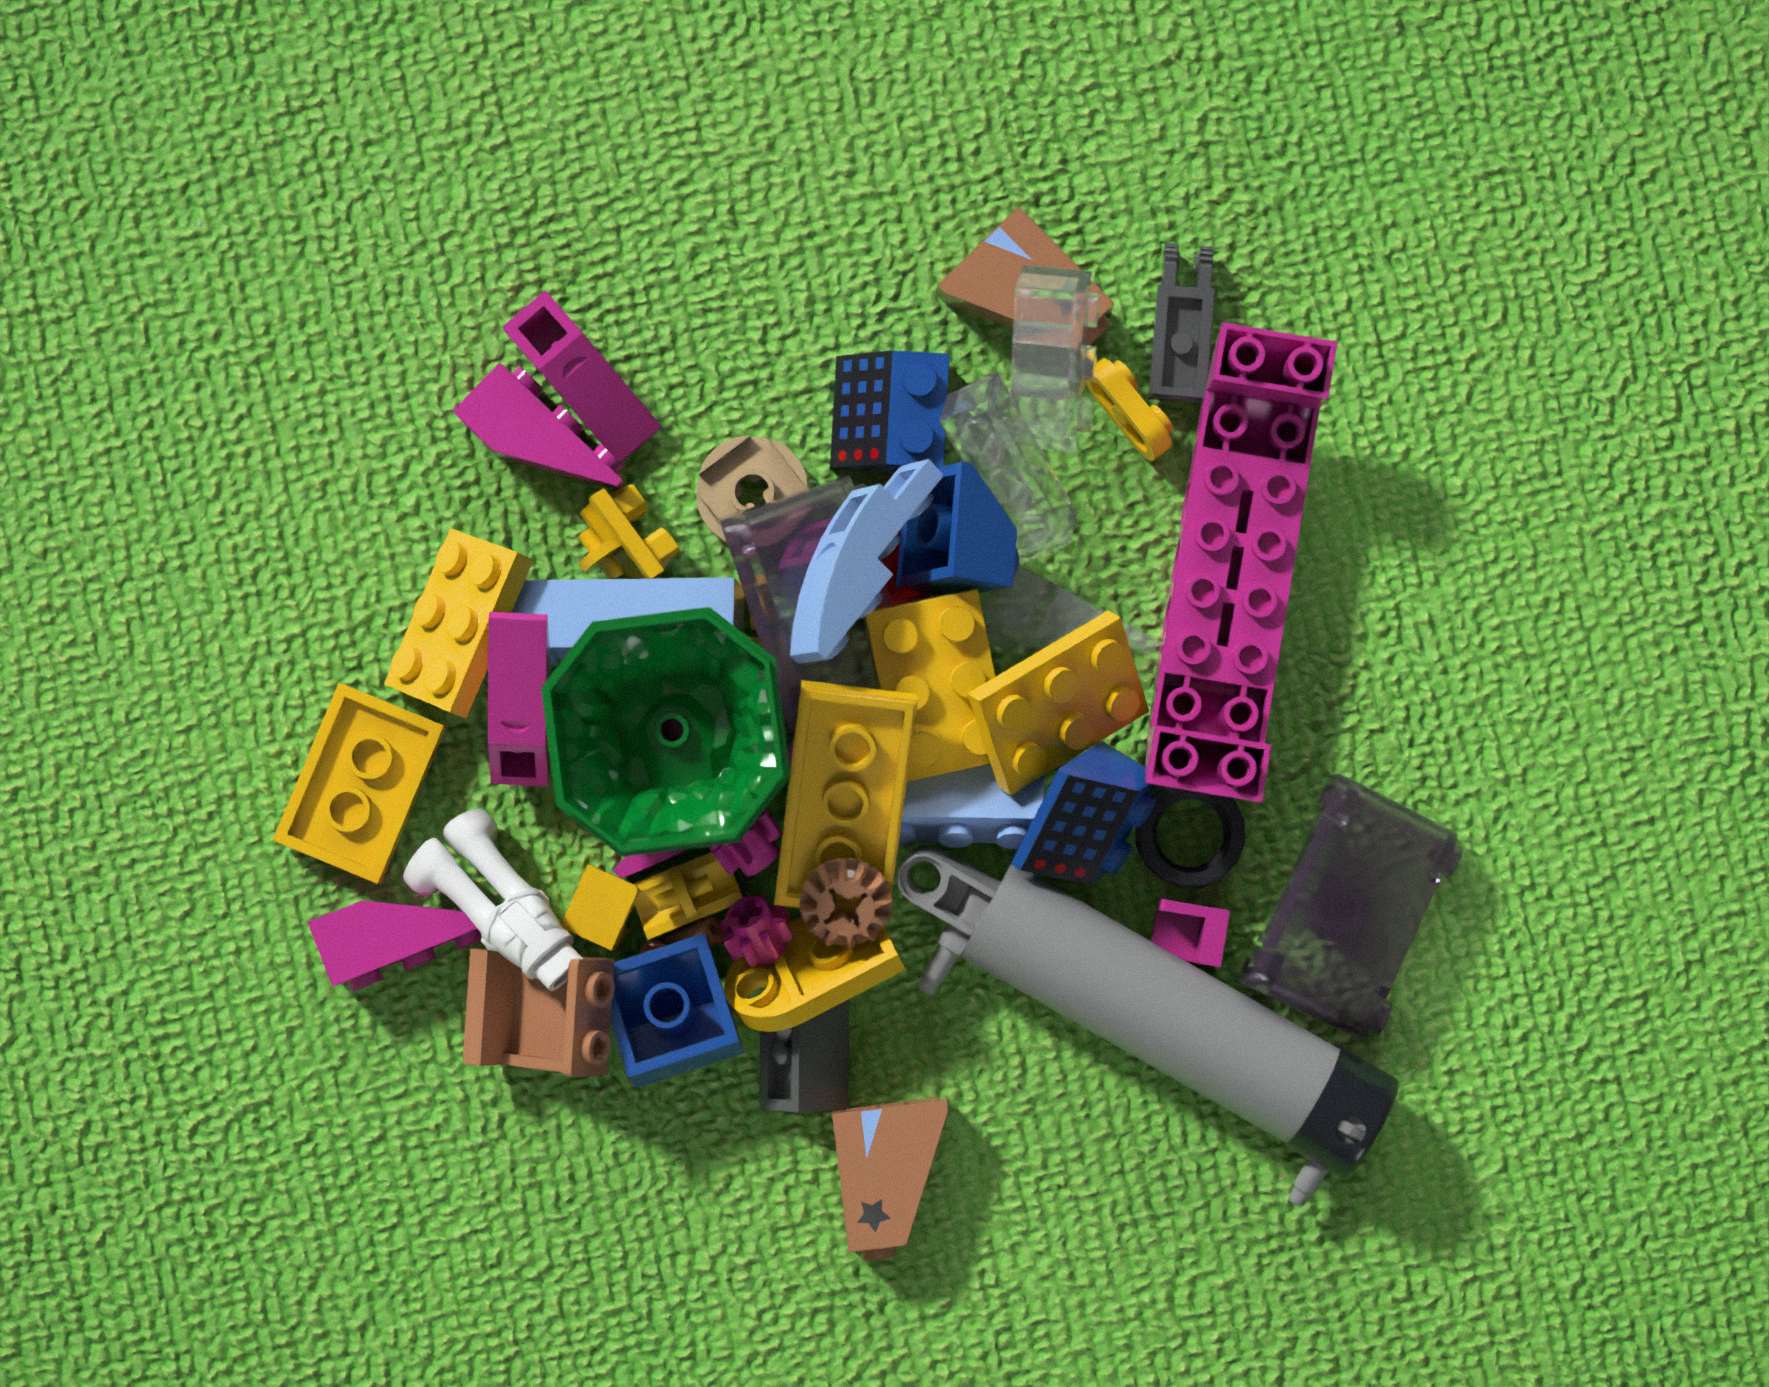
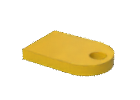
M831 912V915L834 913L836 915L839 914V912ZM849 914L851 917L854 916L858 921V915ZM803 916L788 924L794 939L787 942L784 954L775 962L750 967L744 955L733 961L725 979V995L739 1020L746 1026L765 1032L782 1031L800 1025L906 969L885 927L878 933L874 942L868 940L857 944L852 950L845 945L837 944L827 947L823 939L813 932H808ZM767 986L760 995L746 999L755 989Z

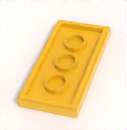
M806 680L801 681L774 905L800 908L801 889L807 877L823 863L840 858L861 860L875 867L887 880L892 893L918 694ZM834 890L836 908L832 912L840 913L845 911L848 914L857 915L856 903L861 899V896L846 899L842 894H837Z

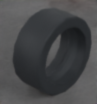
M1166 786L1157 789L1151 795L1157 799L1156 804L1144 824L1139 828L1135 827L1136 847L1145 866L1159 879L1179 887L1206 886L1223 878L1239 861L1246 842L1245 820L1233 798ZM1181 800H1198L1208 804L1218 813L1223 824L1224 839L1219 852L1209 862L1198 867H1184L1173 863L1162 853L1157 842L1156 828L1161 815L1170 805Z

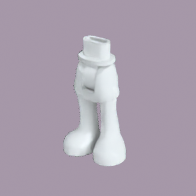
M483 808L473 809L458 815L444 828L443 835L447 844L459 856L467 859L505 901L496 907L463 871L452 854L437 838L429 839L416 851L404 871V882L419 895L429 896L438 891L447 895L480 931L482 936L481 942L486 946L487 950L499 952L508 961L521 968L528 979L538 978L549 991L558 989L568 980L570 960L583 959L572 947L573 936L562 928L554 912L549 907V897L542 890L532 888L518 875L498 851L494 844L498 833V827L494 818Z

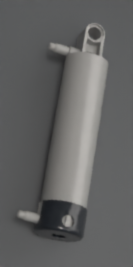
M921 845L913 849L900 866L897 879L902 895L910 902L948 923L937 941L939 944L924 969V976L919 983V988L929 995L934 994L940 983L945 981L958 956H961L1285 1142L1284 1145L1307 1158L1308 1160L1297 1176L1294 1188L1288 1196L1289 1201L1298 1207L1304 1206L1309 1197L1314 1195L1328 1171L1341 1178L1348 1177L1355 1171L1374 1144L1398 1094L1399 1082L1395 1077L1340 1046L1336 1048L1030 872L1021 871L1010 865L999 882L944 849L933 845ZM925 861L932 863L940 873V883L929 888L918 885L911 875L913 864Z

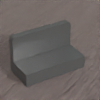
M849 999L795 1027L775 1032L760 1031V1110L814 1112L845 1110L848 1108Z

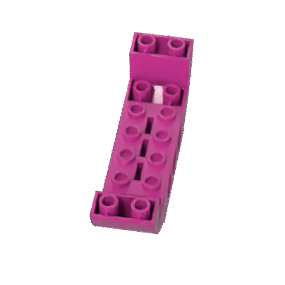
M1224 322L1221 324L1191 454L1155 670L1146 749L1145 783L1262 803L1271 744H1265L1319 410L1329 398L1337 341Z

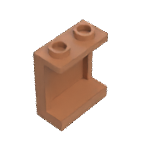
M486 948L470 949L463 1064L478 1066L509 1065L562 1072L564 1076L568 1077L607 1075L608 1057L611 1051V1041L609 1038L611 1005L615 991L613 980L614 959L581 956L583 959H571L569 962L568 980L558 989L549 991L538 978L528 979L521 968L508 961L499 952L489 951Z

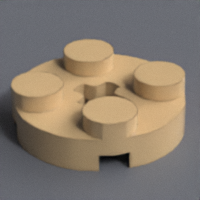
M735 437L716 447L703 462L696 485L697 507L708 529L723 542L745 551L769 548L786 540L801 524L809 505L808 479L798 457L781 442L762 437ZM748 478L754 484L763 480L767 484L768 488L763 492V497L766 501L763 505L756 507L753 503H748L743 506L738 502L737 498L743 493L739 484L743 480Z

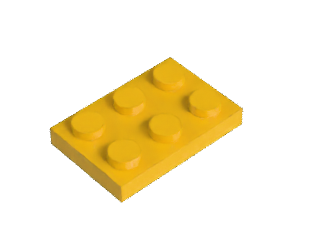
M450 528L444 544L437 553L436 563L422 596L414 607L413 617L402 643L393 656L391 669L384 685L467 719L488 669L489 612H512L534 560L516 551Z
M969 589L875 609L863 617L877 688L880 690L918 694L907 782L990 764L967 693L995 677L978 589Z
M1109 610L967 693L998 787L1009 795L1016 793L1149 712L1121 617Z
M339 682L273 837V841L374 883L381 884L447 726Z

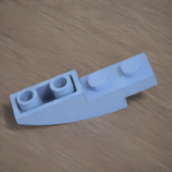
M929 459L900 466L884 487L881 484L851 491L832 518L808 566L798 597L790 657L797 664L819 660L828 661L834 658L848 643L849 636L846 633L856 620L867 616L881 602L883 594L880 590L893 574L880 560L889 555L899 544L901 537L898 532L905 523L919 516L931 504L934 498L931 491L944 476Z

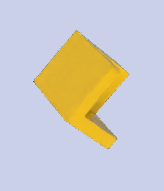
M587 864L562 920V928L611 951H621L629 933V930L625 929L624 925L639 894V887L606 872L602 868Z

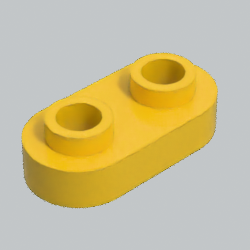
M1101 358L1083 372L1084 381L1093 397L1143 457L1154 461L1172 447L1169 434L1173 432V426L1169 418L1158 406L1152 404L1149 407L1135 390L1138 387L1137 380L1124 363L1119 360L1112 363L1106 358Z

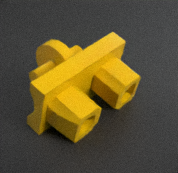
M631 484L610 494L603 488L590 496L588 499L590 503L580 512V515L590 527L578 536L589 552L578 563L583 573L588 574L600 567L608 579H619L622 575H625L627 579L659 578L664 568L680 551L679 546L668 531L662 527L642 540L631 523L645 515L648 507L636 487Z
M713 852L634 883V885L639 887V894L634 906L648 940L728 909L737 900L743 898L733 872L728 874L713 856Z

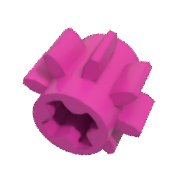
M764 810L739 843L714 845L709 848L728 874H731L740 867L746 876H752L766 868L779 855L780 848L774 840L781 836L782 832L769 813Z
M763 894L759 896H746L737 900L729 908L726 916L727 919L720 921V926L726 935L722 942L732 960H735L744 955L750 967L775 962L784 954L787 942L794 939V935L788 926L792 920L786 908L774 904L769 906Z

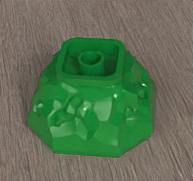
M711 607L592 621L541 687L556 806L621 857L739 843L791 776L776 658ZM670 718L679 720L683 725V735L677 741L668 740L662 731L663 724Z

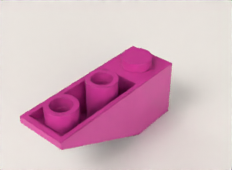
M546 290L502 326L509 339L600 443L620 463L626 460L662 428Z
M499 362L452 411L500 458L614 491L627 486L618 476L625 467L602 444H599L592 451L577 436L584 427L561 405L553 412L550 411L537 398L544 389L520 366L511 373Z
M489 612L488 755L491 784L548 786L551 762L541 687L551 675L548 614Z
M359 901L308 922L332 986L348 982L351 992L384 980L380 969L401 961L406 971L437 959L433 949L435 947L455 940L459 950L478 943L482 939L480 931L462 910L379 901Z

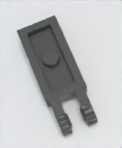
M1165 243L1161 284H1158L1156 290L1148 400L1202 404L1208 379L1215 289H1211L1213 247L1200 246L1195 259L1196 287L1175 286L1176 271L1179 268L1180 261L1178 244Z

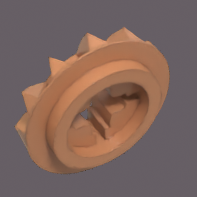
M852 858L828 861L818 866L803 884L800 894V912L808 932H813L823 939L827 947L837 944L845 945L852 950L857 944L868 940L874 942L878 933L885 925L889 924L893 904L890 886L880 871L864 861ZM834 890L837 894H842L846 899L861 896V899L856 903L858 921L854 916L851 917L845 911L837 915L835 913L831 915V912L836 908Z

